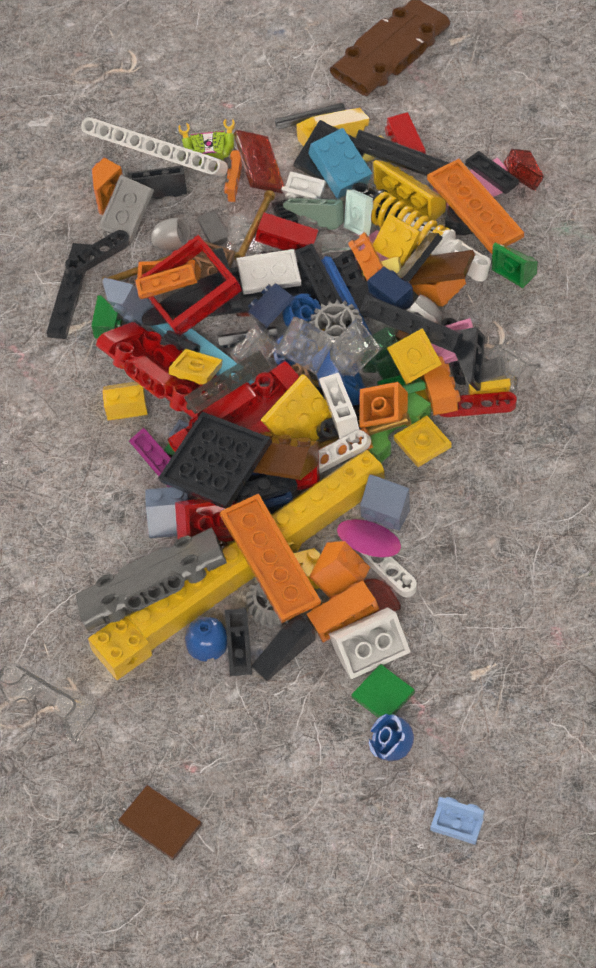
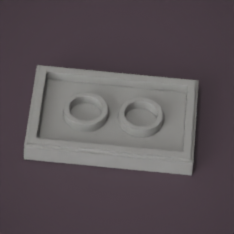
M120 175L98 227L110 233L117 230L126 231L129 235V241L132 242L154 189Z

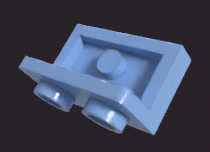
M439 797L438 807L430 831L476 845L484 821V810H481L480 807L474 804L465 805L459 803L451 797Z

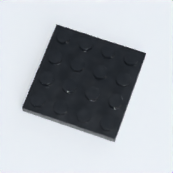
M202 412L158 479L163 484L226 509L231 507L268 450L272 440L268 436Z

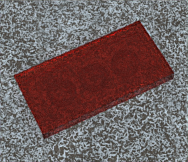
M236 130L234 138L250 187L283 194L281 189L284 183L268 136Z

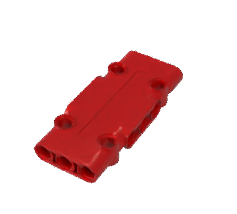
M131 322L105 332L96 341V347L113 359L115 367L124 369L131 379L157 398L169 400V405L173 410L183 411L192 418L199 417L206 408L231 392L223 385H217L219 380L217 375L207 385L197 384L194 381L179 379L176 376L170 375L169 367L183 351L177 350L176 346L170 343L161 345L162 337L159 333L147 331L136 322Z
M284 361L270 370L269 373L262 372L258 374L255 382L251 385L248 382L242 384L210 405L203 412L257 433L270 432L261 419L300 376ZM198 417L192 418L189 421V426L168 438V442L174 452H176Z

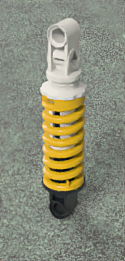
M364 183L353 184L352 190L373 198L372 224L381 228L388 214H391L418 229L422 234L414 249H417L429 232L439 233L443 238L430 255L473 250L475 257L467 275L476 281L487 279L491 264L490 258L465 245L460 239H456V232L454 230L445 228L444 225L438 226L435 220L430 221L427 215L422 216L420 211H413V207L405 206L403 201L397 202V198L389 194L385 189L376 192Z

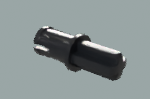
M171 330L164 334L165 341L176 346L177 350L184 351L188 349L199 353L200 345L188 340L185 335L180 336Z

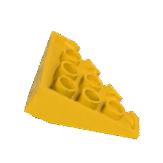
M360 107L314 116L296 124L298 141L304 147L319 120L337 129L344 128L347 134L356 138L358 130L364 131L365 126L369 125L370 118Z

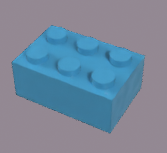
M344 128L311 143L308 154L337 199L345 196L347 190H352V186L355 183L369 184L372 172Z

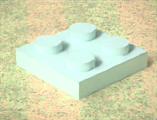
M347 190L344 228L359 235L365 232L369 236L372 226L373 198L356 190Z

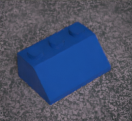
M327 344L311 359L314 373L318 379L339 373L352 406L359 405L360 389H364L365 385L355 362Z

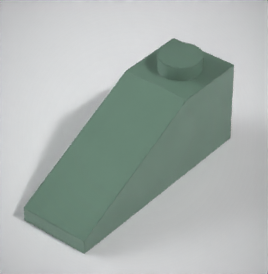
M290 198L283 203L284 208L319 227H327L329 230H334L344 223L343 200Z

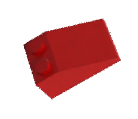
M203 499L175 502L177 539L184 536L193 537L212 527L218 540L226 542L235 541L220 516V511L225 508Z

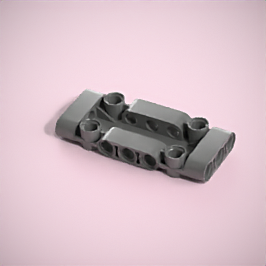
M212 527L193 537H181L175 541L172 547L165 546L120 568L117 574H106L100 577L95 585L76 593L80 618L87 631L106 623V616L110 622L120 621L127 615V609L133 612L139 611L180 591L186 580L189 583L201 581L206 576L205 567L210 572L226 564L227 561ZM177 576V579L169 580V578ZM157 586L155 590H149V588ZM132 596H138L134 600L129 599Z

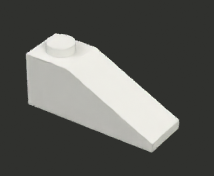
M339 373L320 378L319 381L339 438L341 439L359 430L356 414Z

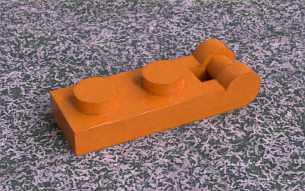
M238 150L230 153L231 169L228 168L227 180L229 182H225L224 193L228 196V202L236 201L242 158L241 152Z
M364 232L359 235L360 238L351 240L348 244L368 280L383 268V265L370 238ZM364 244L365 248L360 250L359 247Z

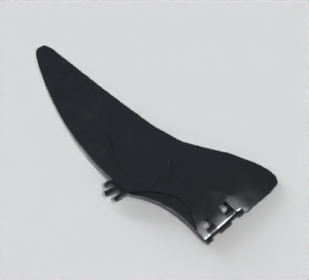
M347 250L332 260L360 311L365 295H373L369 293L368 282L365 276H362L363 271L358 261L355 260L356 257L353 251ZM297 262L301 286L283 289L293 297L299 294H309V297L318 301L300 263ZM238 266L230 268L231 274L238 281L242 289ZM215 273L198 280L197 283L182 288L161 301L160 305L174 320L221 285L218 274ZM243 290L239 292L242 312H248L250 308L247 306L255 298L259 300L263 294L257 292L243 295ZM227 302L207 317L231 314ZM154 307L148 310L141 318L143 324L147 326L166 324V321Z

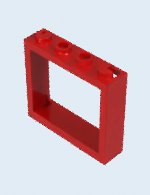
M199 235L189 240L178 250L173 251L170 256L157 263L154 268L140 277L143 278L183 266L201 252L204 253L226 280L224 283L174 320L154 296L147 298L170 328L180 336L242 291L238 281Z

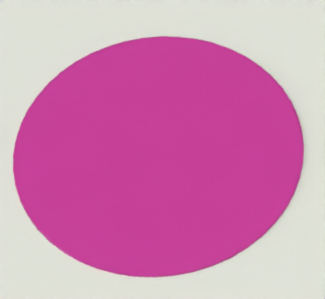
M351 519L343 521L338 525L337 533L340 539L346 541L352 549L374 557H391L399 553L401 549V543L395 534L374 522Z

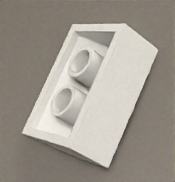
M388 607L329 634L335 652L350 679L377 668L380 664L384 665L410 653L397 614Z

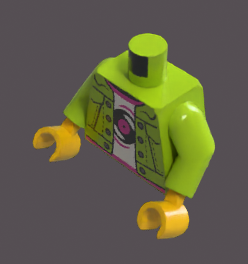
M232 119L231 126H227V120H224L223 124L227 129V133H225V130L190 134V137L188 136L189 124L186 123V131H182L179 125L178 131L183 135V147L225 161V158H228L234 149V133H232L236 126L234 120Z

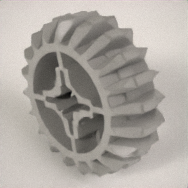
M336 300L335 304L329 301L327 306L321 304V310L315 308V314L310 317L309 332L313 336V341L320 348L328 344L336 350L340 348L343 351L345 346L351 348V342L357 344V337H361L363 329L362 317L359 311L354 309L352 304L348 306L346 301L342 304L338 300ZM348 319L352 323L349 329L346 328ZM323 322L326 324L324 332L320 330Z
M255 579L254 585H250L249 592L246 594V606L250 616H253L255 622L260 621L262 626L269 623L270 628L274 624L281 628L282 623L257 579ZM259 599L266 604V608L260 606L258 603ZM290 619L287 620V621H285V622H283V623H285V624L289 623V622H290Z

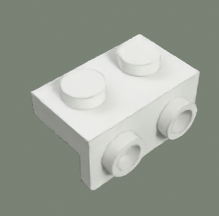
M290 171L286 186H282L281 190L285 197L289 199H322L327 183L321 179Z

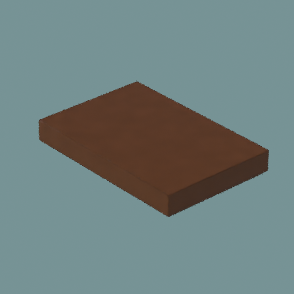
M473 250L430 255L409 282L411 285L465 279L475 253Z
M148 785L118 819L122 826L173 861L202 825L201 821Z

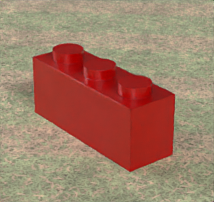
M408 112L387 118L385 132L387 137L390 136L392 142L426 154L425 147Z
M264 212L257 229L255 241L284 251L294 249L295 252V250L309 244L314 246L318 230Z

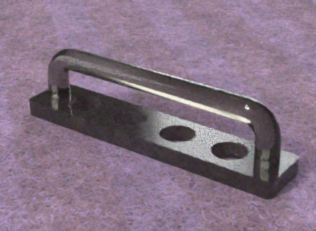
M257 351L184 397L187 402L186 408L192 410L194 414L199 413L252 380L258 374L269 369V363L261 351Z

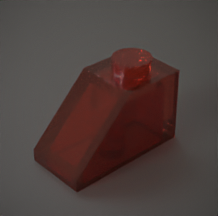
M511 149L503 162L507 171L531 190H536L544 178L530 150Z

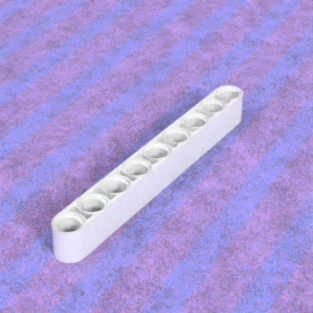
M90 117L85 118L81 123L82 131L86 134L217 177L224 176L228 171L225 161ZM218 163V168L215 171V165Z

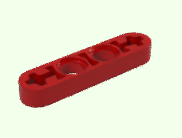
M512 392L460 395V402H457L458 411L439 415L448 418L512 412L516 408L517 398ZM483 401H491L492 405L485 407L481 403ZM469 402L472 404V407L466 409L461 404Z

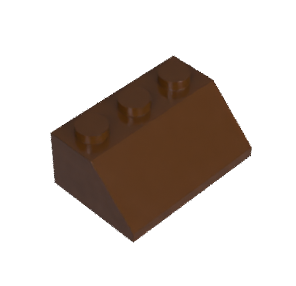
M271 432L260 433L270 437L272 443L253 471L254 473L301 480L319 465L318 441H312L307 437L292 438L287 434L279 436L272 435Z

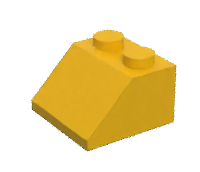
M136 381L103 386V401L108 421L148 415L145 389Z

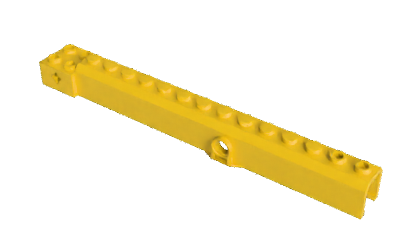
M368 450L353 457L271 515L293 553L299 551L302 543L362 501L370 474L385 479L382 464ZM235 541L222 549L227 563L210 572L205 567L206 576L197 583H189L188 580L184 581V586L180 591L139 611L132 612L120 621L109 623L88 638L92 652L116 680H119L153 656L151 650L255 577Z

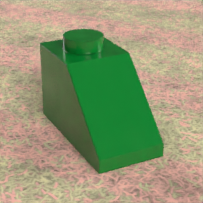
M97 295L91 325L94 338H99L101 334L122 326V320H119L118 313L113 310V307L101 295Z

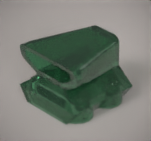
M385 327L362 340L358 349L362 354L359 363L363 366V373H377L382 380L400 375V371L387 347L398 342L396 341V329Z

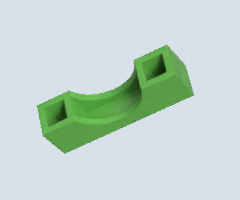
M415 392L408 394L407 413L410 416L411 425L425 416H431V403ZM406 425L370 435L373 448L368 451L382 463L391 455L389 435L394 430Z

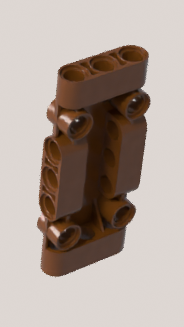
M410 0L403 7L395 8L390 18H382L356 40L354 46L348 47L345 50V55L330 67V73L336 80L366 97L376 88L387 85L391 74L399 75L426 51L427 47L434 45L435 36H439L450 26V20L445 14L420 0Z

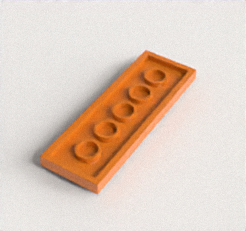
M460 159L427 175V180L491 254L495 242L507 247L524 238V231Z
M259 494L220 511L221 518L281 623L321 604L320 598Z

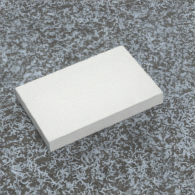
M294 249L236 258L243 295L261 292L268 284L272 286L274 283L282 288L301 286Z

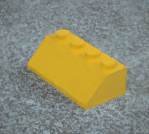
M379 160L373 162L374 188L376 190H387L389 194L397 198V202L403 201L405 206H412L413 211L418 210L422 216L427 215L430 221L437 220L446 212V201L427 185L420 183L413 176L406 174L399 167L389 162Z

